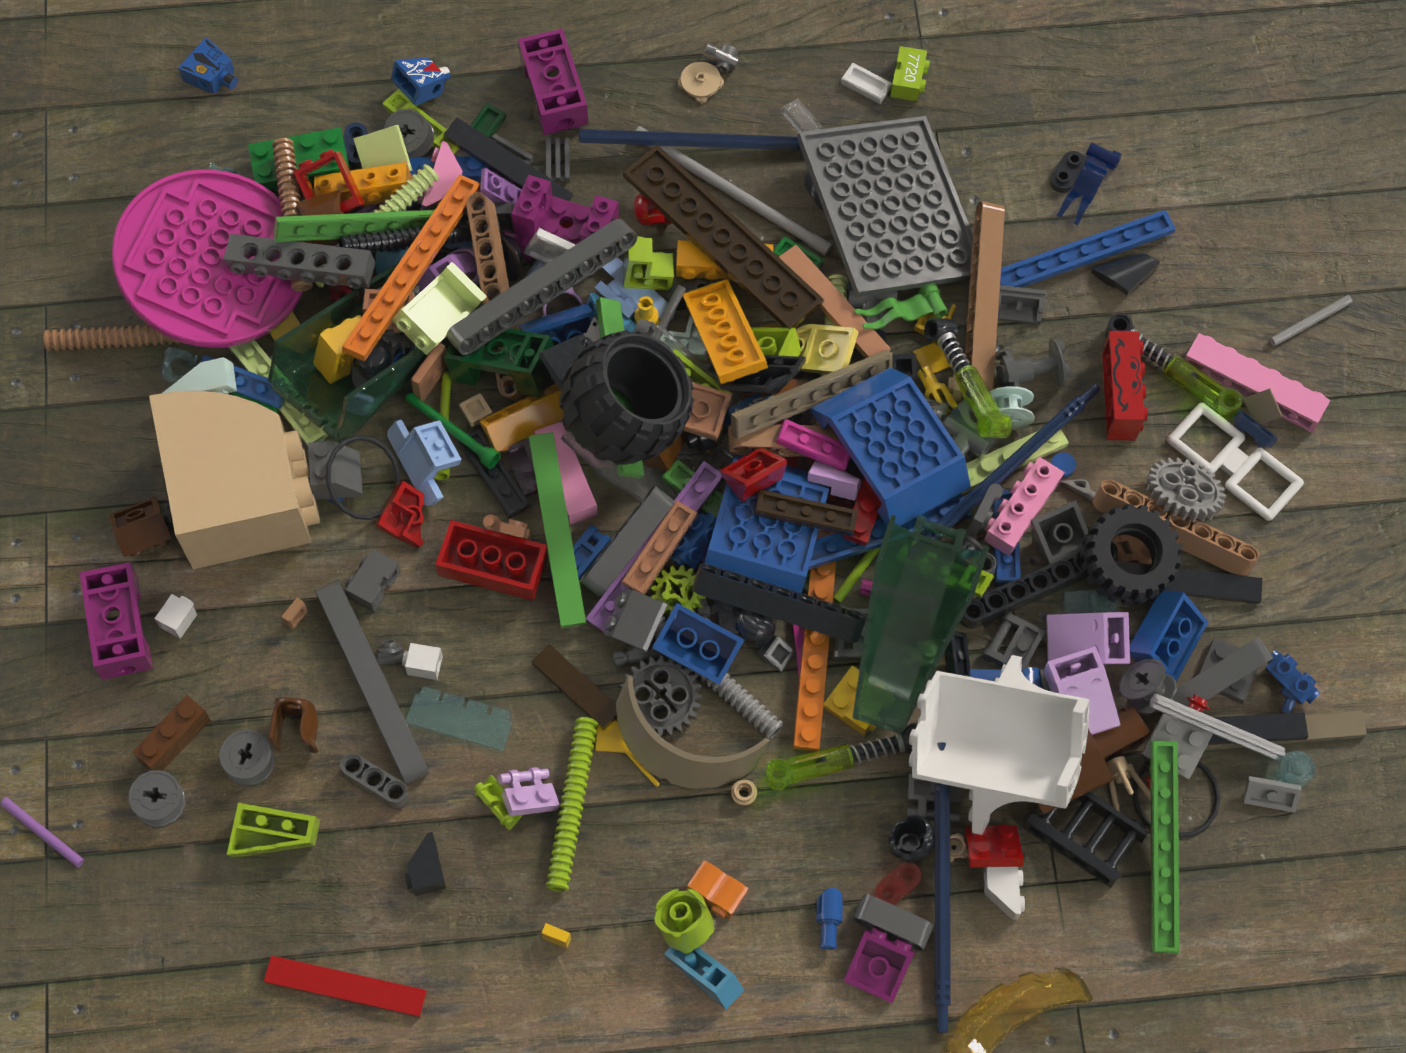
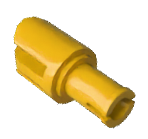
M648 296L641 297L638 300V308L635 311V323L637 324L640 319L654 322L657 327L659 314L653 306V300Z
M924 367L925 373L919 370L917 376L926 389L925 398L947 404L943 397L945 395L950 406L955 409L957 407L955 400L944 383L938 382L931 367ZM947 404V411H946L947 415H949V414L951 413V410H950L948 404Z

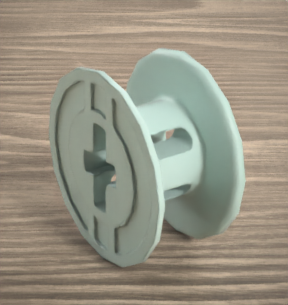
M1001 387L987 393L985 396L987 404L998 409L987 415L986 422L989 423L1000 417L1004 420L1002 429H1018L1030 425L1034 422L1035 416L1031 411L1022 407L1033 401L1034 395L1032 391L1021 387Z

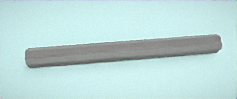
M1154 694L1150 700V707L1273 760L1279 762L1286 755L1285 748L1169 698Z

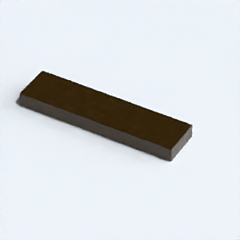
M759 489L754 515L853 536L858 510Z
M550 644L532 660V665L584 713L597 721L603 730L617 718L616 704Z

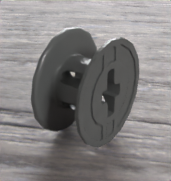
M401 109L393 113L386 120L383 129L399 125L409 158H421L431 150L435 140L432 125L418 111Z
M1144 659L1127 669L1120 680L1119 687L1122 695L1131 699V706L1138 713L1152 714L1158 712L1150 707V700L1154 694H1159L1172 700L1177 691V682L1172 676L1166 674L1165 666L1161 661L1157 659Z
M249 729L236 731L228 736L221 745L219 753L220 764L229 779L236 784L242 786L258 785L266 780L273 771L275 764L274 752L265 736L259 732Z
M153 770L140 775L132 783L129 791V804L138 819L144 824L152 827H165L175 822L181 816L185 807V794L177 779L170 773L162 770ZM157 795H161L163 799H158Z

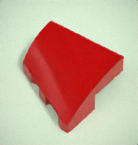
M405 481L400 482L395 486L374 526L407 544L420 548L423 544L421 525L423 524L424 516L421 509L424 505V494Z

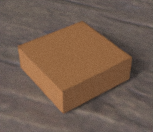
M296 598L281 616L286 627L294 630L306 615L307 608L305 603Z

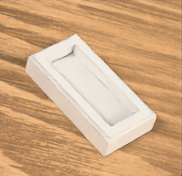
M855 63L851 64L841 79V84L879 104H881L892 88L891 82Z

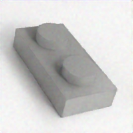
M1249 776L1243 801L1244 804L1296 813L1301 786Z

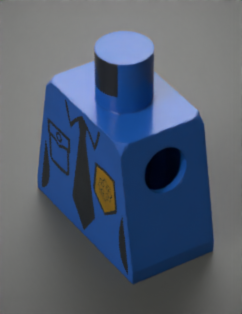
M205 38L178 67L182 81L212 94L216 93L223 85L232 90L238 83V78L233 75L234 68L231 59L208 38Z

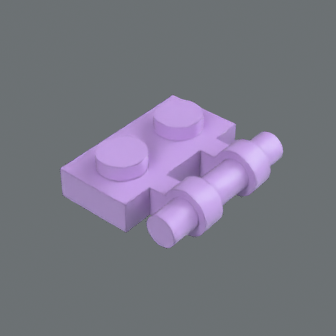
M533 767L529 768L528 771L508 770L507 773L498 775L499 784H508L509 786L502 793L509 816L557 811L560 804L552 783L542 784L541 779L549 778L548 769ZM529 781L531 786L521 787L520 782Z

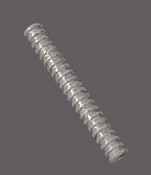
M665 617L661 618L654 633L655 640H657L666 623ZM695 672L697 677L701 676V681L707 682L708 687H713L714 692H719L718 696L724 697L726 703L730 702L732 708L736 707L737 713H742L743 718H748L750 724L754 723L755 729L759 728L761 734L765 733L767 739H772L781 730L783 722L781 720L777 721V716H772L771 711L765 710L764 705H759V700H754L752 694L748 695L746 689L742 690V685L736 684L735 679H730L728 673L725 674L719 685Z

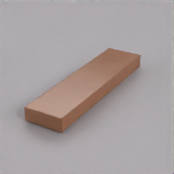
M676 500L622 580V584L633 591L645 595L698 516V513Z

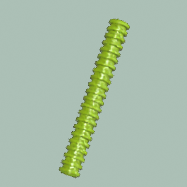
M580 717L575 720L577 726L574 727V732L576 733L573 734L572 738L574 741L571 742L573 749L570 750V755L572 756L568 759L570 763L567 765L569 772L566 773V778L568 779L564 781L566 787L563 788V793L565 795L561 798L563 803L560 804V808L562 810L559 811L561 818L557 820L559 826L556 827V832L558 834L554 836L556 842L553 843V847L555 850H552L551 853L553 856L550 859L552 865L549 866L551 873L547 875L549 881L546 882V887L556 892L568 891L569 885L567 883L571 880L569 877L572 874L570 867L573 866V861L571 860L575 858L573 851H576V846L574 844L578 841L576 836L579 835V830L577 828L580 827L578 820L582 818L580 812L583 811L581 805L584 804L585 800L583 797L586 796L584 789L587 788V783L585 782L589 779L587 774L590 773V768L588 766L591 765L590 758L593 756L591 751L594 750L592 743L595 742L594 736L597 734L595 728L598 727V722L588 717Z

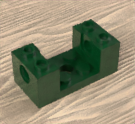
M507 329L468 355H462L450 344L443 358L454 382L476 386L481 376V370L512 376L519 394L541 398L551 378V374L538 354L554 345L549 335ZM503 347L501 351L493 352V350H497L498 348Z

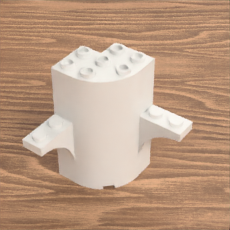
M1011 656L1007 665H1003L1000 678H996L995 682L936 671L932 680H928L924 694L919 695L917 707L921 709V715L916 729H912L909 737V744L912 745V752L909 758V766L912 767V778L970 789L969 800L973 801V806L969 812V821L972 822V833L980 835L983 834L990 820V814L998 807L1007 803L1028 801L1066 809L1076 788L1082 768L1080 762L1082 753L1085 754L1090 699L1054 693L1034 685L1021 672L1022 657ZM945 742V749L943 751L939 750L937 743Z

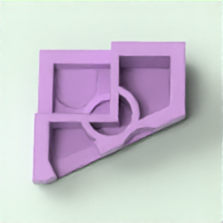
M817 460L808 473V481L831 486V495L854 501L862 483L859 478L848 472H843Z

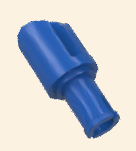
M828 888L817 899L816 922L821 926L820 949L824 950L837 949V926L842 924L843 899L842 893L836 888Z

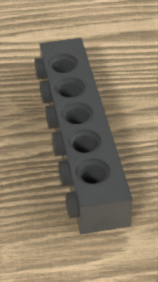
M230 234L223 258L229 271L235 274L251 273L259 277L275 276L282 280H289L290 278L299 279L306 283H313L314 281L323 282L330 286H336L337 284L347 285L354 289H359L360 287L369 288L375 266L371 251L294 241L275 242L274 239L237 234Z

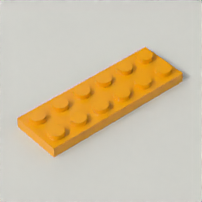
M728 279L683 294L686 307L721 384L768 368L766 359Z

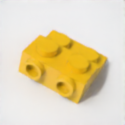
M851 666L824 702L823 708L865 736L869 730L873 732L881 721L879 716L883 710L888 712L896 700L893 698L895 690L876 677L871 679L854 666Z

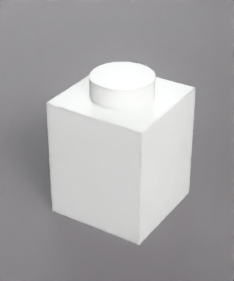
M171 594L154 619L159 628L181 639L197 616L191 600L184 596L178 598Z
M410 643L409 651L404 652L402 666H405L407 675L438 680L443 658L441 648Z

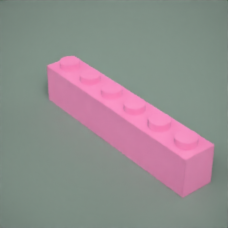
M1200 333L1182 364L1188 370L1206 379L1209 378L1245 396L1271 388L1282 418L1313 433L1330 402L1322 393L1312 391L1304 387L1300 382L1282 376L1277 370L1269 369L1259 364L1257 360L1247 358L1239 354L1234 348L1226 347L1216 342L1212 337L1204 336Z

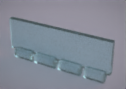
M426 686L422 687L420 695L415 694L406 720L407 724L504 752L513 725V721H509L511 711L493 706L491 714L488 715V704L469 699L466 708H464V697L447 692L444 693L443 699L440 701L441 691Z

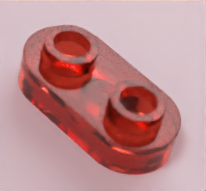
M910 862L899 865L877 884L875 897L895 906L919 885L921 871L918 866ZM909 874L912 880L907 882L902 876ZM890 891L893 896L891 898L884 897L883 892Z

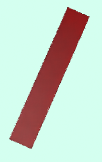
M272 955L264 979L266 984L421 1018L427 990Z

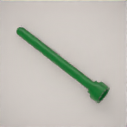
M413 393L406 394L405 399L407 402L432 421L440 420L448 433L478 454L481 464L491 469L498 463L501 457L500 452L493 447H483Z

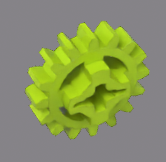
M681 565L677 571L674 566H671L670 573L664 570L661 571L664 576L662 579L656 577L655 581L658 585L651 587V590L655 593L651 598L667 604L663 613L664 617H668L671 614L676 603L695 612V607L702 608L699 600L706 599V597L698 595L692 590L696 576L692 568L686 571L684 565ZM675 587L678 589V591H681V595L683 596V598H680V596L676 594V591L674 589Z

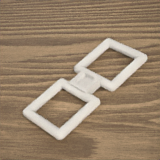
M1199 403L1167 437L1168 444L1194 464L1198 463L1200 469L1207 468V474H1214L1220 467L1231 476L1225 483V488L1265 520L1271 521L1303 486V479L1263 448H1257L1250 456L1246 455L1238 448L1245 440V435L1205 403ZM1202 414L1233 438L1211 463L1207 462L1179 440ZM1260 459L1291 483L1269 509L1237 485Z

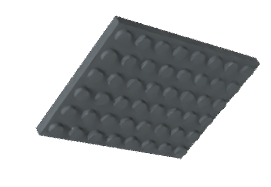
M926 116L798 133L796 138L856 297L919 288L931 283L938 285L970 280L973 233Z

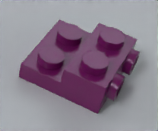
M872 928L871 932L868 930L864 932L844 982L893 1004L915 951L910 950L911 944L897 939L896 943L886 939L887 934L885 932Z

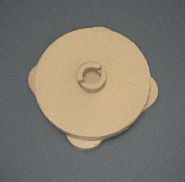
M695 62L688 65L678 79V87L694 97L697 103L701 104L707 102L708 97L714 95L724 85V79L720 76L718 69L707 62Z

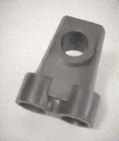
M708 43L700 61L715 65L720 72H733L739 59L737 58L738 50L726 44L718 49L717 46Z

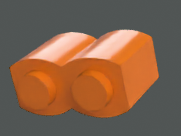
M705 860L686 888V891H688L687 889L697 891L703 897L705 903L711 907L710 911L721 919H724V917L731 919L748 892V888L741 882L726 875L719 868Z

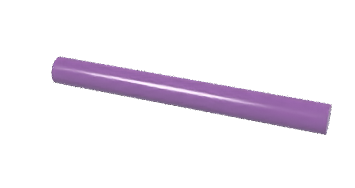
M8 797L1 801L0 806L78 868L83 864L84 859Z

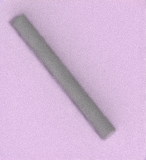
M1346 295L1270 338V343L1276 346L1352 304L1351 296Z

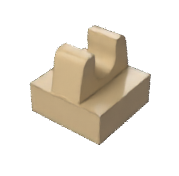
M481 393L459 404L460 410L471 427L481 425L480 420L493 414Z

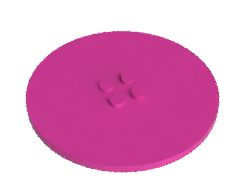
M202 169L184 171L164 177L142 190L121 215L115 230L112 247L114 276L130 308L139 318L159 333L176 341L200 347L223 348L237 346L259 339L277 328L295 309L303 292L293 290L290 279L282 280L275 276L259 277L251 273L235 274L229 271L223 258L230 234L274 239L276 217L283 216L281 214L282 208L280 207L281 201L279 197L263 185L244 176L226 171Z

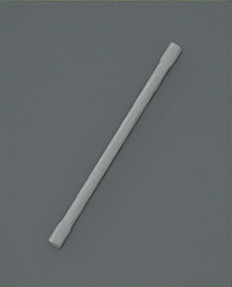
M639 126L635 131H648V130H646V129H644L643 127ZM645 145L651 149L655 147L654 145ZM660 146L686 170L802 240L825 257L830 253L833 244L801 227L675 148Z

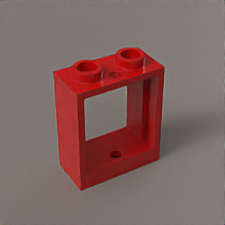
M332 149L319 155L321 159L314 162L311 159L304 161L298 165L299 169L293 171L306 200L317 196L307 174L336 161L352 198L340 203V211L346 214L365 205L341 152H333Z

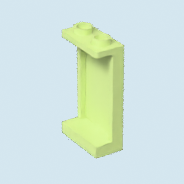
M451 262L435 280L405 307L400 309L391 321L414 342L417 348L427 355L446 337L447 331L451 326L471 314L487 296Z

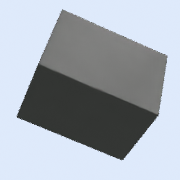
M1076 500L1031 520L1032 544L1048 565L1077 553L1084 547L1082 542L1088 533V528Z

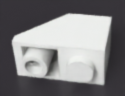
M984 867L985 895L1012 920H1018L1021 912L1025 911L1024 896H1020L1019 886H1023V871L1018 870V867Z

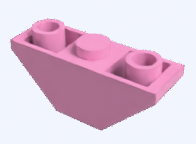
M442 141L440 149L435 147L431 161L435 162L433 170L439 176V181H434V186H429L428 191H423V196H419L417 203L421 204L420 211L430 210L432 207L439 205L458 175H462L463 171L447 142Z

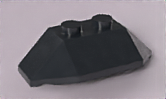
M764 355L768 366L767 369L723 384L720 383L710 358L705 363V368L721 390L739 391L744 394L758 392L773 395L779 393L800 371L806 362V358L801 356Z

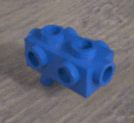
M710 512L707 515L700 513L672 553L671 559L679 566L687 565L694 570L707 554L717 517Z
M1277 650L1271 654L1273 659L1267 662L1268 665L1265 669L1283 686L1280 692L1286 696V699L1281 708L1282 712L1291 713L1296 701L1301 704L1307 701L1310 704L1321 694L1314 686L1317 682L1307 672L1302 675L1295 668L1298 663L1289 654L1283 656Z

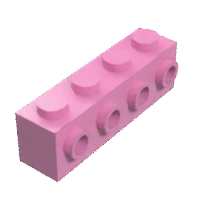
M1041 457L1037 459L1035 464L1030 462L1023 472V475L1026 476L1022 482L1017 480L1010 493L1013 496L1009 501L1003 500L997 510L1000 513L997 519L991 518L984 530L987 534L984 541L1010 556L1030 527L1031 520L1036 518L1060 483L1065 472Z

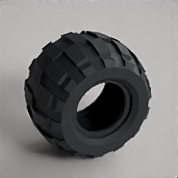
M626 330L611 333L590 343L571 363L561 388L559 406L563 410L564 417L562 419L567 430L571 431L575 441L583 449L585 448L591 452L593 457L604 462L606 460L613 461L615 465L634 464L659 455L681 435L693 409L694 399L691 396V391L694 388L691 377L688 376L685 369L686 366L667 344L640 331L630 333ZM611 388L619 391L629 400L635 414L627 410L617 400Z

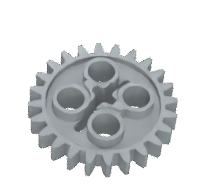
M1169 457L1166 462L1161 459L1158 464L1154 463L1145 482L1148 485L1146 490L1152 492L1150 498L1158 499L1156 505H1164V512L1171 510L1173 511V517L1179 514L1182 520L1190 517L1192 522H1195L1196 518L1204 522L1205 518L1211 520L1213 516H1217L1225 503L1226 495L1223 494L1225 488L1219 487L1221 481L1213 480L1215 474H1207V468H1198V463L1191 465L1188 459L1183 463L1178 457L1175 462Z

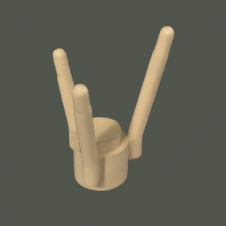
M1116 757L1107 763L1114 778L1113 781L1109 782L1114 809L1120 812L1114 781L1118 784L1123 783L1129 795H1132L1134 792L1128 781L1131 776L1151 801L1150 790L1137 775L1132 764H1127L1125 757Z

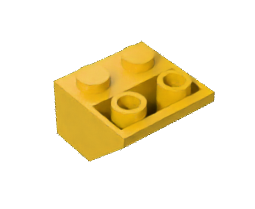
M360 315L352 319H345L340 325L332 329L327 328L319 335L313 364L330 384L349 375L351 372L354 357L342 352V346L362 318Z

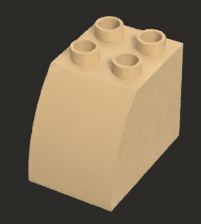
M175 391L149 396L175 535L193 569L311 543L308 526L319 524L320 517L315 496L311 491L308 479L310 478V469L298 430L285 432L280 416L276 412L237 396L207 391Z

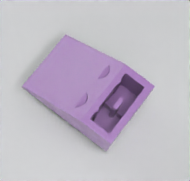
M1128 612L1046 615L1048 661L1096 646L1103 665L1130 664Z
M1096 646L1047 662L1043 673L1051 692L1090 699L1088 728L1092 735L1120 726L1106 670Z

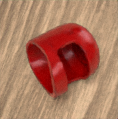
M641 193L636 196L634 200V215L638 223L644 226L672 224Z

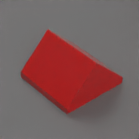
M760 447L720 470V473L739 500L743 502L757 494L759 489L764 490L781 480L787 466V461Z

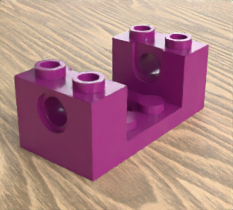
M563 28L518 39L521 65L525 77L529 78L534 92L537 115L543 135L588 125L587 102ZM549 71L559 73L556 77H548L546 75Z
M528 175L512 212L515 234L532 238L537 230L541 228L575 245L613 220L619 219L618 201L595 195L591 208L553 197L551 181ZM564 221L573 223L572 227L567 229L562 228L560 224Z
M128 562L81 572L80 580L93 666L101 679L106 680L152 670L150 647L143 636L138 601L142 600L139 578L132 564ZM113 610L120 612L118 619L115 621H108L106 619L109 612Z

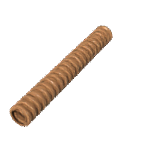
M279 138L273 141L272 147L274 148L273 154L280 195L279 199L281 201L280 207L282 208L281 214L283 215L282 217L302 216L297 206L301 202L299 183L293 171L297 170L293 141L289 138ZM290 278L292 282L291 288L295 291L303 292L313 287V283Z
M147 324L144 327H141V325L136 327L129 325L128 328L126 326H121V328L114 326L113 329L111 327H106V329L99 327L98 330L91 327L90 330L88 328H83V330L76 328L75 331L73 329H68L67 331L61 329L58 332L55 329L52 332L45 330L43 334L44 348L48 352L52 349L54 351H59V349L66 351L67 348L69 350H74V348L81 350L82 347L84 349H89L90 347L96 349L97 346L104 349L105 346L107 348H112V346L119 348L120 345L123 347H127V345L134 347L135 344L139 347L143 344L150 346V343L154 346H157L158 343L161 345H165V343L172 345L173 342L180 344L179 341L159 333Z

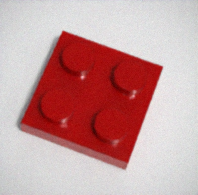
M965 826L964 836L970 867H1023L1024 858L1017 826H986L982 835L972 833V826Z

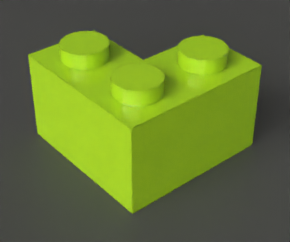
M638 237L635 245L625 252L623 288L668 291L672 287L674 278L673 253H653L652 238Z

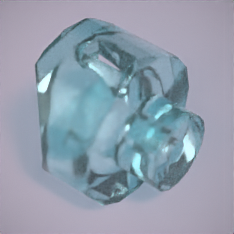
M1291 751L1279 762L1276 775L1280 782L1303 787L1314 776L1315 765L1311 757L1306 753Z

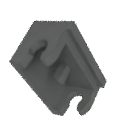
M1000 285L998 320L1040 325L1044 311L1045 290Z

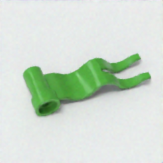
M934 283L922 286L919 289V294L908 300L897 301L895 298H887L871 309L854 310L856 314L872 317L886 309L893 308L880 320L874 323L862 324L864 329L873 330L883 328L896 318L914 321L930 313H933L935 318H943L948 313L946 306L939 296L940 291Z

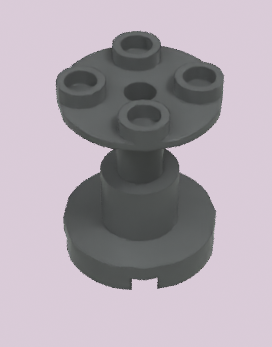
M1051 339L1049 341V357L1031 361L1030 357L1014 359L1009 349L996 351L995 360H1000V366H996L1000 388L1019 387V383L1034 380V375L1051 371L1057 384L1060 387L1065 386L1066 378L1071 377V370L1069 364L1064 361L1065 347L1063 341Z

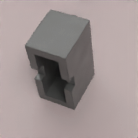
M372 549L369 555H365L362 558L356 575H352L346 583L348 598L375 612L385 597L382 591L386 586L391 588L401 573L399 563Z

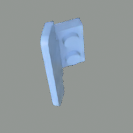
M615 258L602 267L614 280L608 286L600 281L595 288L605 298L620 301L621 310L625 316L635 322L634 316L638 308V300L641 297L648 296L653 300V306L659 314L658 318L661 319L668 302L655 290L623 288V262L619 258Z
M402 420L395 421L388 430V439L412 484L424 494V505L434 506L443 498L434 480L437 471L459 465L461 458L440 420L414 427L410 433Z

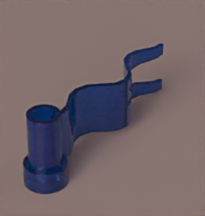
M1092 142L1086 152L1089 158L1081 169L1071 192L1066 196L1057 216L1062 217L1070 204L1083 195L1074 221L1075 225H1079L1087 207L1093 201L1103 178L1109 169L1115 171L1121 160L1122 153L1115 150L1112 152Z

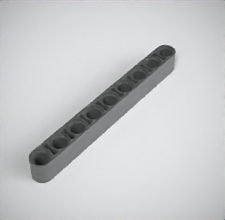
M622 219L613 220L451 326L447 331V339L462 355L474 352L632 248L638 239L636 232Z
M339 580L316 589L315 592L405 784L407 785L430 774Z

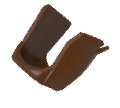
M339 190L297 204L302 216L344 214L340 211L341 192ZM339 239L311 240L304 242L311 244L335 246L339 244Z
M277 697L274 701L270 722V741L277 751H280L284 719L291 715H302L300 725L302 740L308 744L310 752L318 753L319 751L315 744L318 730V715L314 704L301 698Z

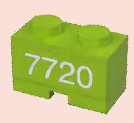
M900 46L891 97L918 102L919 93L924 94L926 80L922 79L923 74H928L930 61L926 60L927 51Z

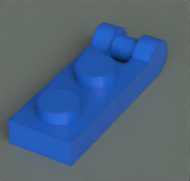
M594 525L589 526L573 545L579 580L612 539L606 534L602 535L599 533V529ZM593 540L597 544L594 547L589 542Z

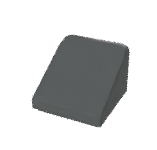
M774 636L771 642L762 647L756 656L782 672L795 654V651L779 636Z

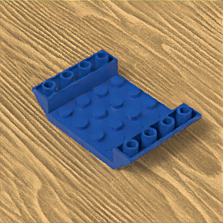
M888 368L810 409L823 430L830 426L832 427L881 501L882 505L877 512L890 532L971 488L964 455L912 378L893 368Z
M734 455L732 463L741 459L744 456ZM786 466L783 478L764 490L826 503L830 486L808 481V471ZM727 483L704 564L713 565L802 593L819 529L755 516L754 512L758 493L741 502Z

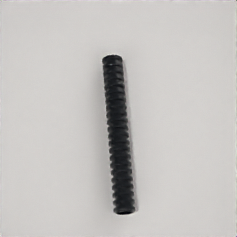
M467 220L463 221V223L459 221L444 244L447 245L450 242L455 244L457 241L462 243L464 240L470 242L472 239L470 223ZM488 224L482 228V233L487 230ZM424 225L420 226V228L415 226L413 229L407 227L406 230L400 228L398 231L392 229L391 232L385 230L384 233L377 231L376 234L372 231L369 234L364 232L362 235L356 233L355 236L349 234L347 237L341 235L339 247L372 251V253H377L378 250L379 252H384L385 250L389 252L392 249L398 251L399 248L405 250L411 246Z

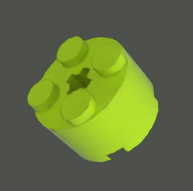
M675 889L660 898L655 908L656 914L654 918L667 945L687 954L704 944L710 935L713 934L715 928L710 911L703 897L693 889H687L688 891Z

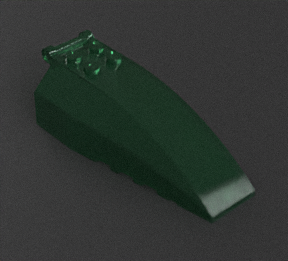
M891 515L874 567L852 716L853 719L899 734L903 733L917 706L919 695L924 693L928 680L931 679L975 594L989 550V546L984 545L982 551L961 548L966 530L961 528L956 530L925 520L926 517L918 515L913 532L896 524V516ZM924 529L955 539V543L951 545L920 535V533Z

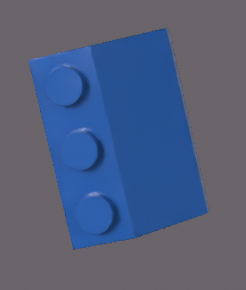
M586 303L518 325L520 331L549 335L555 346L575 336L587 333L594 314Z
M1164 590L1156 597L1132 640L1130 655L1136 662L1144 659H1157L1161 661L1165 666L1166 674L1172 676L1177 682L1209 622L1184 592Z
M676 603L652 648L720 685L744 639Z

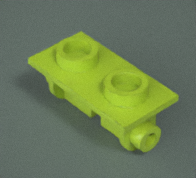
M492 775L489 776L484 784L480 782L474 787L476 797L482 799L500 820V824L504 825L508 830H511L523 816H509L502 797L504 788Z

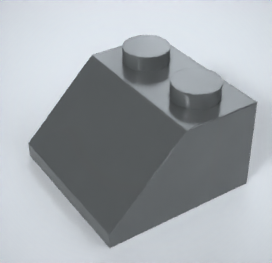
M335 441L308 443L310 483L315 500L331 499L326 485V464L332 450L340 444ZM344 446L337 452L331 465V484L337 498L363 496L360 452Z
M624 589L615 600V610L605 622L604 628L606 630L603 635L628 647L647 651L667 604L636 591Z

